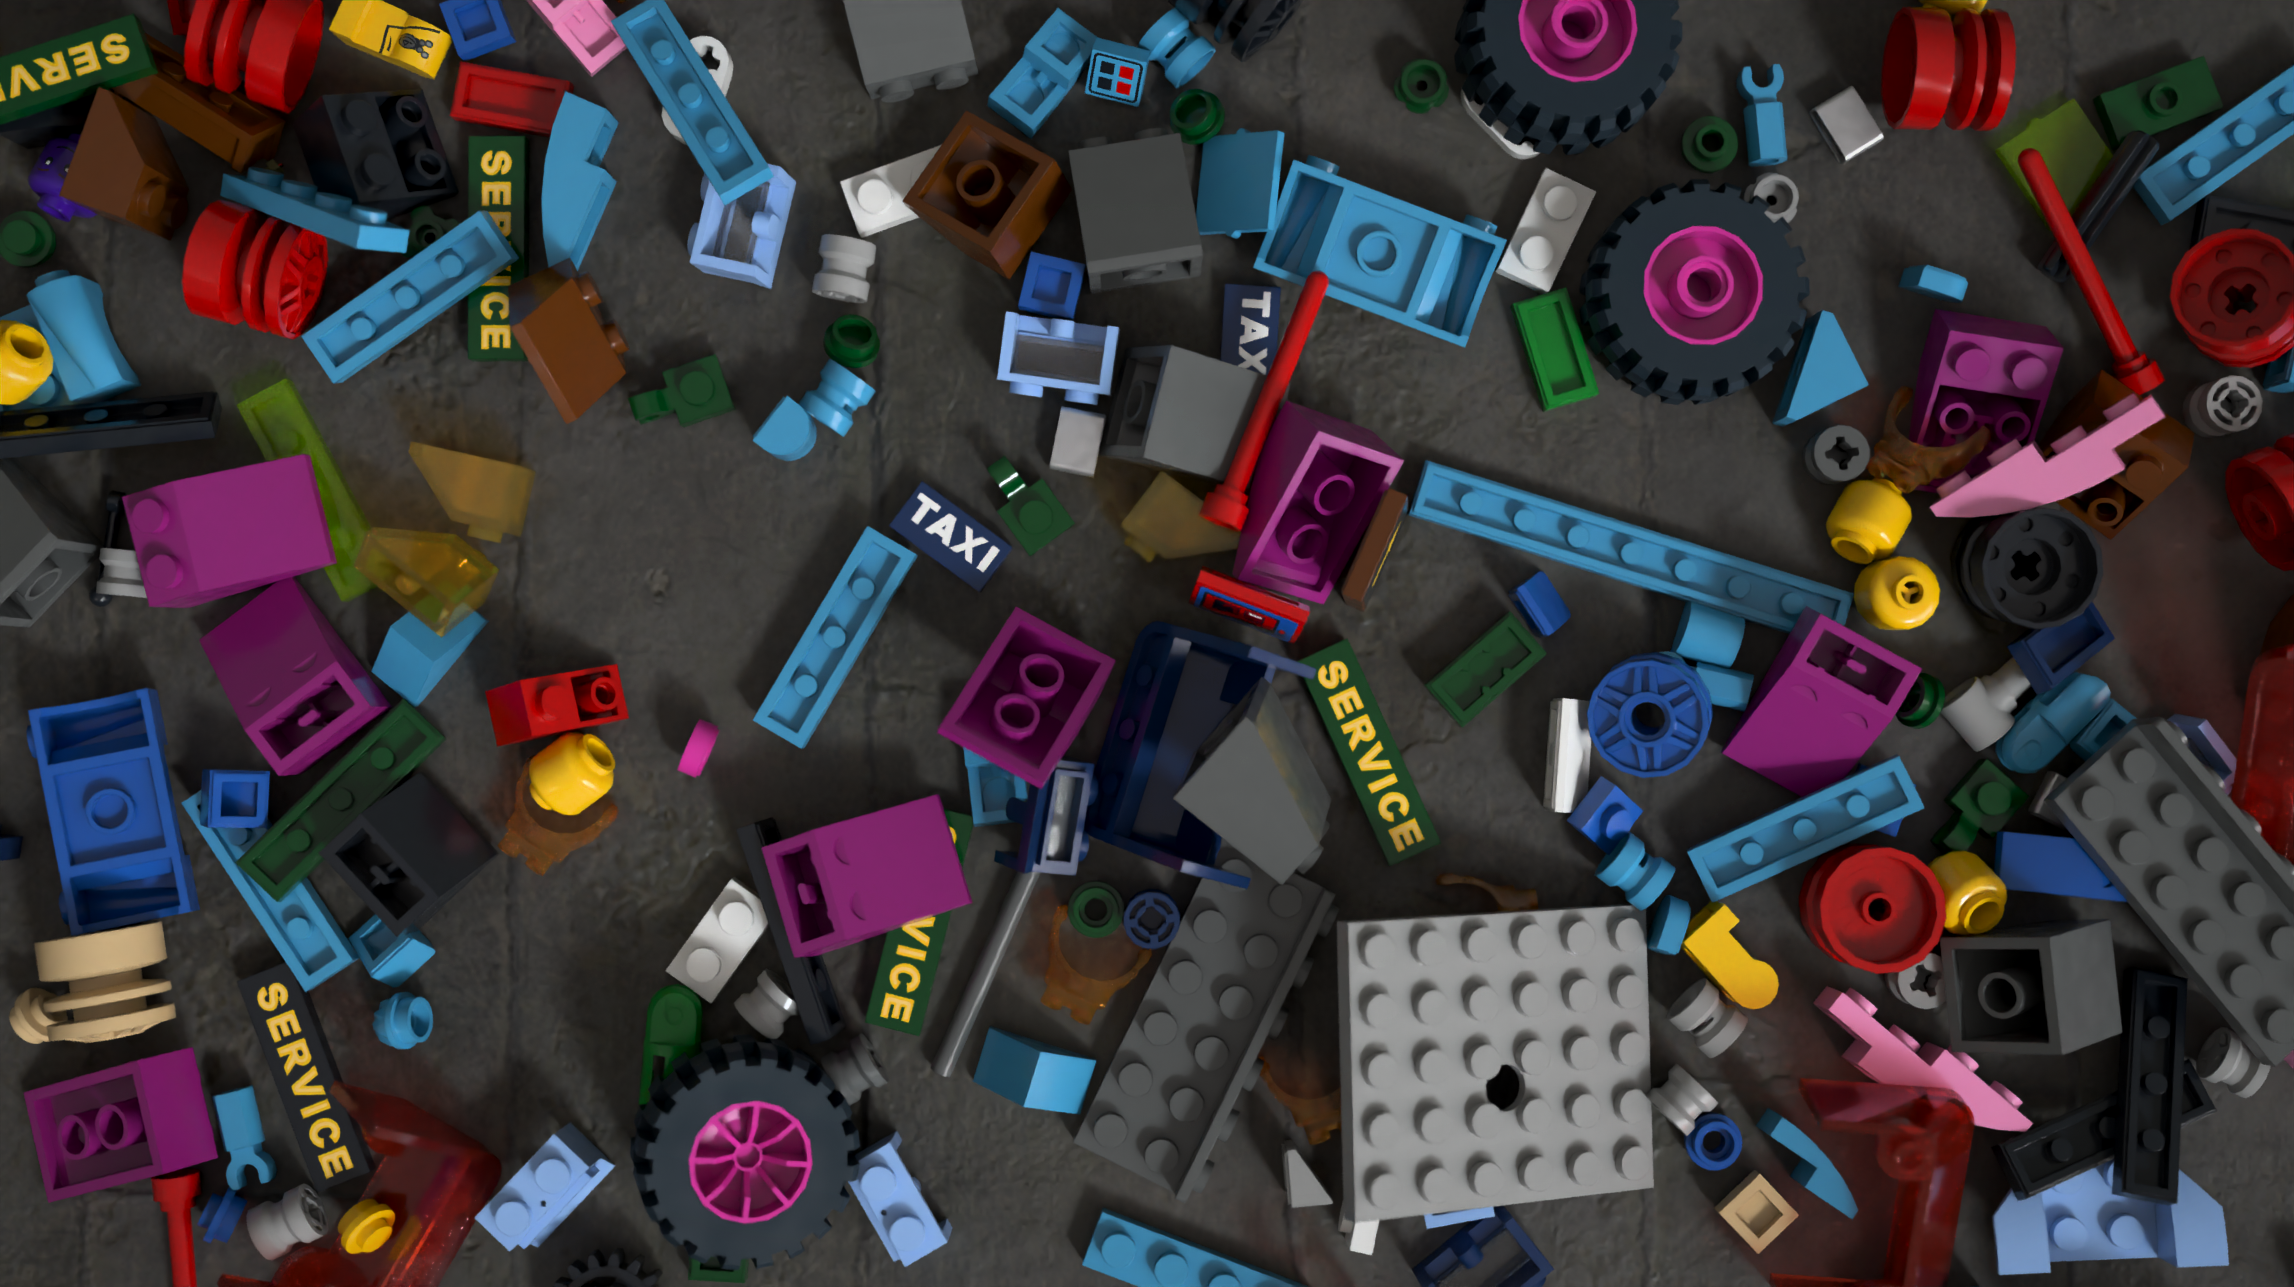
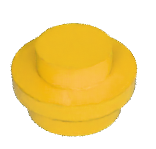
M366 1199L359 1202L345 1213L338 1224L337 1229L342 1236L341 1245L350 1254L375 1251L391 1236V1227L395 1221L394 1211L386 1204H378L374 1199Z

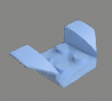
M2114 1159L2024 1200L2018 1201L2012 1188H2010L1992 1216L1997 1274L2051 1273L2050 1262L2156 1257L2177 1268L2228 1266V1246L2223 1207L2180 1169L2177 1204L2167 1206L2112 1194Z

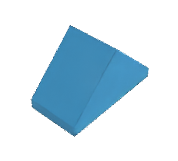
M1821 310L1806 320L1772 424L1784 427L1869 385L1833 313Z
M443 585L389 627L371 672L413 707H418L489 621L450 588Z
M990 1026L973 1082L1023 1107L1080 1115L1097 1059Z

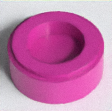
M699 719L685 748L677 769L678 771L694 778L701 775L720 731L717 725Z

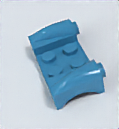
M1308 155L1306 163L1293 160L1277 204L1274 231L1266 233L1253 268L1304 287L1306 279L1311 272L1322 271L1329 279L1325 295L1465 347L1483 296L1507 242L1506 239L1494 235L1498 226L1467 214L1463 223L1344 179L1337 176L1340 166L1315 156Z
M67 270L46 273L34 281L36 288L27 293L26 296L30 305L0 317V321H17L40 332L47 341L54 358L52 373L32 395L14 405H0V411L103 402L141 386L137 375L122 355L110 331L103 307V292L99 283L78 275L70 276Z

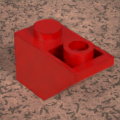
M617 664L523 679L485 691L497 747L629 719Z

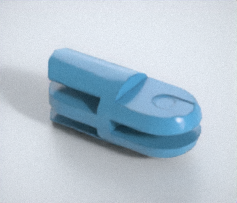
M2073 672L2052 690L2036 695L2014 716L2015 723L1996 741L1995 752L2000 763L2011 771L2021 774L2036 773L2046 767L2109 703L2111 692L2107 683L2095 676Z

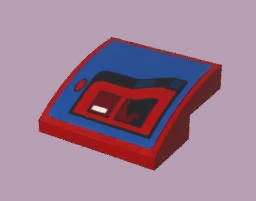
M1202 566L1188 602L1197 608L1290 643H1295L1310 613L1309 606L1238 580L1235 577L1206 566Z

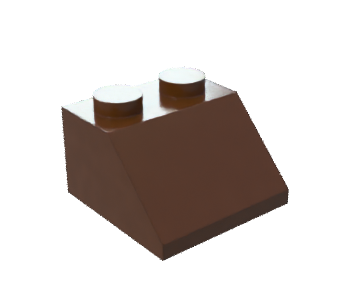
M98 87L59 196L108 220L171 241L174 230L183 224L188 211L186 197L189 187L155 118L111 91Z
M966 110L902 202L967 256L1010 279L1072 191V188L1055 159Z
M568 258L508 286L510 329L566 424L577 420L626 374L623 353L630 350L626 337L617 321L613 319L606 323L597 305L603 302V298L591 274L588 271L579 274L571 258Z

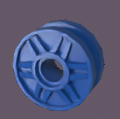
M1659 652L1634 654L1615 664L1593 691L1587 711L1590 737L1600 755L1619 771L1642 778L1667 776L1687 766L1703 747L1713 717L1710 692L1699 673L1680 658ZM1643 702H1651L1658 705L1665 716L1664 724L1657 727L1644 725L1636 716V706Z

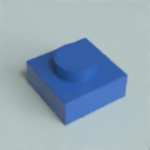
M447 0L439 3L458 56L464 62L516 42L501 0Z
M1031 251L1018 303L1019 310L1074 321L1086 264Z
M1601 776L1567 821L1594 846L1610 855L1621 839L1628 834L1643 810L1615 784Z

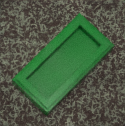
M1567 287L1513 303L1510 308L1542 411L1546 412L1600 394Z

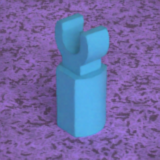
M1773 64L1767 70V87L1755 85L1752 80L1751 66L1744 67L1738 73L1736 80L1737 90L1748 103V106L1743 109L1748 165L1751 167L1776 165L1788 159L1783 106L1781 102H1777L1776 96L1784 81L1783 70L1780 64Z
M1669 651L1659 652L1662 654L1680 658L1682 661H1684L1683 658L1677 655L1676 653ZM1697 662L1696 667H1692L1699 673L1708 688L1711 704L1743 712L1746 710L1754 674Z
M253 1085L213 1095L212 1099L224 1151H230L232 1159L226 1171L229 1187L234 1191L247 1185V1178L245 1176L247 1164L253 1165L258 1170L261 1184L275 1179L277 1172L275 1161L270 1154L263 1151L261 1144L266 1139Z

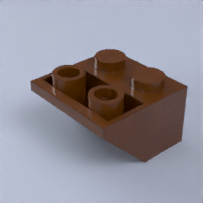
M2101 369L2064 406L2038 446L2046 458H2049L2055 454L2050 444L2080 425L2087 434L2108 421L2102 413L2104 410L2132 393H2135L2139 401L2144 398ZM2164 412V418L2114 448L2125 464L2124 470L2095 486L2055 502L2111 540L2189 468L2195 433Z

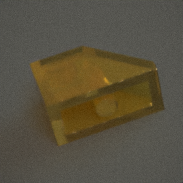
M411 441L409 454L450 520L469 525L467 536L501 543L503 533L521 537L536 474L535 471L519 465Z
M1162 470L1121 524V529L1129 534L1123 543L1149 563L1156 555L1165 562L1237 552L1241 532L1223 528L1200 517L1198 514L1204 501Z
M373 527L366 533L354 565L358 571L441 638L486 602L499 572V569L488 561L483 553L473 549L456 534Z

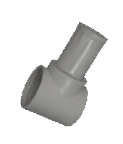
M2012 657L1991 676L1984 675L1981 679L1974 676L1954 688L1945 696L1941 714L1974 751L1978 752L1992 745L2013 726L2015 718L2010 713L2017 708L2016 700L2031 687V684L2014 657Z

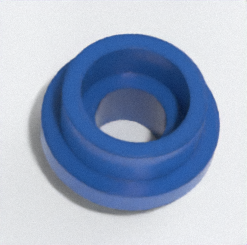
M1710 1112L1699 1115L1694 1120V1130L1688 1136H1684V1145L1688 1156L1698 1166L1707 1170H1721L1729 1167L1736 1161L1742 1149V1136L1738 1126L1730 1118L1720 1113ZM1710 1131H1718L1721 1137L1718 1147L1713 1150L1705 1149L1703 1146L1704 1136Z
M228 1187L224 1197L212 1193L197 1223L198 1226L207 1229L202 1239L203 1241L211 1243L214 1238L224 1243L228 1242L248 1201L236 1196L237 1190L233 1191Z

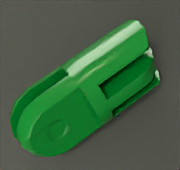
M679 984L668 985L657 991L651 998L647 1010L646 1032L643 1043L638 1106L639 1104L647 1105L651 1098L648 1088L654 1080V1055L665 1057L663 1078L666 1079L674 1071L671 1062L685 1052L689 1059L700 1054L703 1011L701 1000L689 987Z

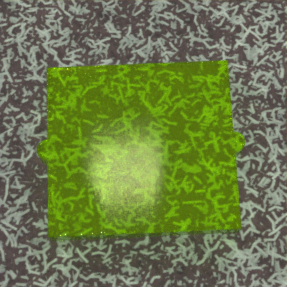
M2074 98L2041 120L2033 118L2027 123V130L1995 150L2049 231L2050 228L2018 165L2020 152L2027 148H2034L2040 152L2071 216L2113 157V154Z

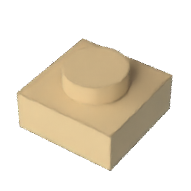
M1753 1170L1714 1208L1757 1254L1767 1247L1799 1216L1756 1170Z

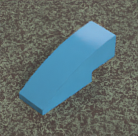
M566 91L553 123L544 163L541 197L542 223L548 267L571 258L578 271L617 183L605 169L600 168V164L619 122L606 108Z

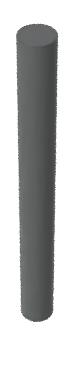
M1019 871L1016 872L930 1066L932 1071L945 1077H951L1039 878V872L1026 874Z

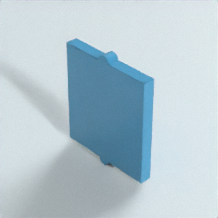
M1240 128L1236 134L1217 135L1204 142L1196 208L1199 235L1226 234L1237 239L1241 236V233L1274 231L1285 133L1278 130L1251 133L1244 128Z

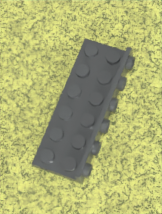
M2162 717L2132 719L2043 801L2263 1065L2276 1067L2294 1050V865L2284 856L2273 851L2260 835L2262 829L2256 819L2234 804L2224 792L2225 784L2221 777L2213 769L2200 763L2186 746L2188 744L2187 737L2178 726Z
M1222 837L1221 847L1214 865L1251 878L1248 889L1201 877L1180 920L1179 930L1175 938L1168 944L1073 1139V1143L1174 1192L1175 1199L1183 1203L1187 1202L1192 1190L1201 1194L1215 1165L1214 1162L1208 1160L1209 1154L1217 1139L1226 1142L1232 1133L1240 1113L1232 1107L1242 1088L1251 1091L1265 1062L1257 1057L1266 1037L1276 1040L1289 1014V1009L1283 1007L1282 1004L1291 986L1298 989L1303 986L1314 962V958L1308 956L1307 953L1316 935L1322 938L1327 936L1339 911L1338 907L1332 905L1335 893L1294 872L1281 885Z

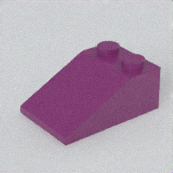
M1286 400L1268 433L1257 460L1247 505L1249 513L1242 528L1232 574L1236 579L1324 604L1375 514L1384 491H1388L1404 460L1372 430Z
M308 454L176 480L122 497L149 607L190 608L337 564L311 457Z
M1015 607L941 723L937 733L1042 789L1093 709L1116 660Z
M193 1047L136 1060L23 1092L48 1203L165 1174L218 1158L213 1128L209 1120L201 1085V1076L197 1068Z

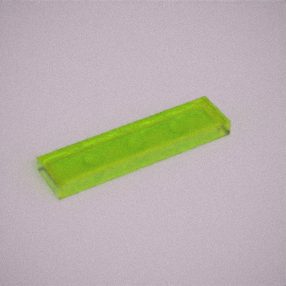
M285 378L237 404L242 417L267 462L302 454L310 455L337 564L324 567L341 601L349 602L397 576L293 381Z

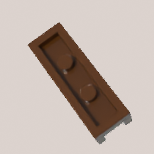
M145 32L158 73L112 88L114 94L120 98H128L232 164L231 168L236 172L243 173L247 171L248 167L253 166L256 161L262 158L267 161L275 158L286 122L284 119L260 104L252 102L238 90L228 94L215 88L214 82L208 86L192 82L186 77L184 56Z

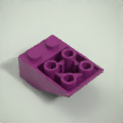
M1935 309L1919 364L1902 479L1903 488L1938 493L1936 491L1937 487L1964 470L1972 479L1991 467L1986 457L2010 441L2017 439L2023 447L2035 440L2064 349L2046 326Z
M295 576L277 581L199 640L244 731L278 776L305 773L392 707Z
M1806 606L1725 743L1721 753L1803 797L1843 779L1893 719L1922 668Z
M939 794L813 829L762 847L794 958L818 956L973 903Z

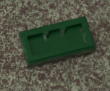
M2204 56L2105 92L2092 99L2112 151L2118 149L2132 131L2140 130L2153 136L2224 108Z
M1509 611L1423 686L1456 724L1463 728L1547 653Z

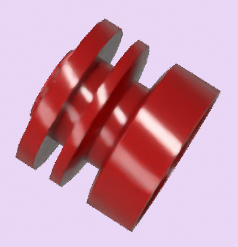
M196 0L185 43L184 68L186 77L192 82L204 86L214 82L215 88L228 94L235 91L245 77L246 97L249 100L289 114L297 107L304 96L318 58L324 26L323 2L321 0Z
M1903 7L1899 10L1889 28L1882 62L1881 96L1887 124L1893 129L1931 130L1938 126L1943 117L1946 126L1952 130H1963L1968 126L1975 131H1990L1996 128L2006 113L2015 75L2016 42L2014 27L2009 14L2002 9H1985L1979 13L1972 8H1963L1955 14L1951 21L1948 12L1942 8Z
M221 199L210 203L198 217L190 235L184 257L182 286L184 301L189 311L200 317L232 325L246 321L251 329L264 333L270 331L272 334L292 340L299 337L312 322L321 301L328 265L326 236L274 216L267 219L264 212L245 205Z
M2228 229L2205 237L2184 254L2173 273L2170 299L2176 319L2184 329L2188 339L2204 357L2226 367L2252 368L2275 361L2294 346V254L2278 238L2257 229ZM2238 299L2245 303L2253 299L2256 308L2250 313L2243 309L2235 312L2232 305Z

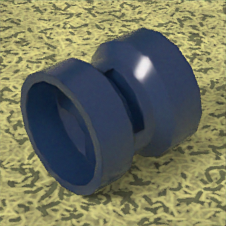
M1148 888L1137 892L1129 899L1125 907L1123 924L1126 934L1135 944L1147 949H1157L1166 946L1175 938L1180 926V913L1176 902L1168 893L1160 889Z

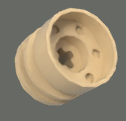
M162 921L34 943L39 980L69 982V993L43 1003L44 1012L73 1009L74 1019L47 1025L49 1041L70 1040L91 1043L139 1034L162 1021L176 1018L174 1002L147 1005L145 997L146 995L171 990V980L143 979L141 968L167 959Z

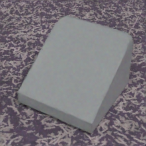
M1284 1140V1144H1281L1285 1195L1288 1204H1291L1292 1208L1332 1204L1333 1200L1329 1191L1293 1140Z

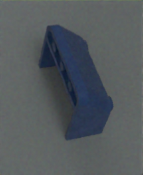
M1160 621L1148 624L1140 632L1135 642L1094 774L1098 780V795L1095 802L1091 806H1087L1084 824L1087 834L1095 839L1180 872L1248 889L1251 878L1214 865L1221 847V836L1173 798L1192 754L1228 715L1233 704L1236 705L1261 676L1269 681L1271 685L1275 670L1313 680L1317 669L1251 645Z

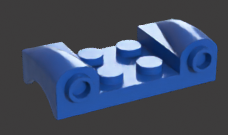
M144 688L91 701L28 710L31 725H28L26 730L27 742L32 756L38 760L63 890L59 894V907L64 923L70 926L71 936L200 910L190 855L184 854L164 745H168L158 691Z

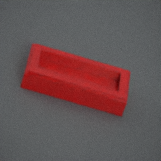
M460 61L450 116L455 121L550 138L553 123L564 93L566 91L573 94L574 85L567 80Z

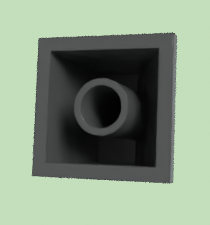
M843 0L864 84L871 99L881 97L882 102L902 101L912 97L914 89L935 85L936 89L939 90L953 89L968 83L969 76L979 74L961 0Z
M1152 128L1135 133L1134 140L1112 143L1110 137H1096L1081 141L1078 144L1079 149L1068 150L1091 294L1199 277L1201 275L1203 252L1180 133L1167 135L1165 128Z
M1173 345L1126 348L1098 456L1215 486L1217 484L1223 485L1267 375ZM1289 383L1287 386V389L1285 391L1279 409L1276 413L1272 426L1275 420L1277 419L1286 400L1289 401L1287 397L1291 383ZM1256 465L1245 492L1251 491Z
M14 457L0 459V625L30 628L100 556V548H103L104 543Z
M1261 676L1192 754L1173 799L1282 885L1295 870L1301 874L1307 872L1321 855L1324 847L1319 842L1330 827L1326 817L1331 798L1271 683Z
M2110 919L2050 920L1990 929L1981 934L1950 935L1940 938L1952 1052L2064 1055L2122 1033Z

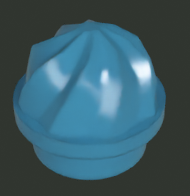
M399 992L391 998L380 1002L379 1010L374 1013L372 1025L380 1042L396 1049H410L416 1043L424 1042L428 1039L433 1026V1013L429 1002L425 998L415 997L410 992Z

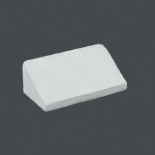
M1555 698L1553 701H1550L1543 802L1545 810L1573 813L1588 794L1591 737L1587 711L1590 701Z

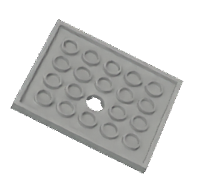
M1628 903L1337 921L1344 1219L1358 1223L1654 1188L1651 1101L1646 1097V1094L1651 1090L1646 909L1639 911L1635 906ZM1501 1065H1509L1518 1076L1519 1092L1515 1101L1509 1107L1500 1110L1488 1101L1486 1083L1487 1080L1494 1078L1498 1074Z

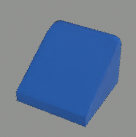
M1543 571L1535 573L1508 591L1510 593L1508 595L1535 637L1549 636L1571 617L1570 610Z
M203 769L200 825L207 828H267L270 771Z

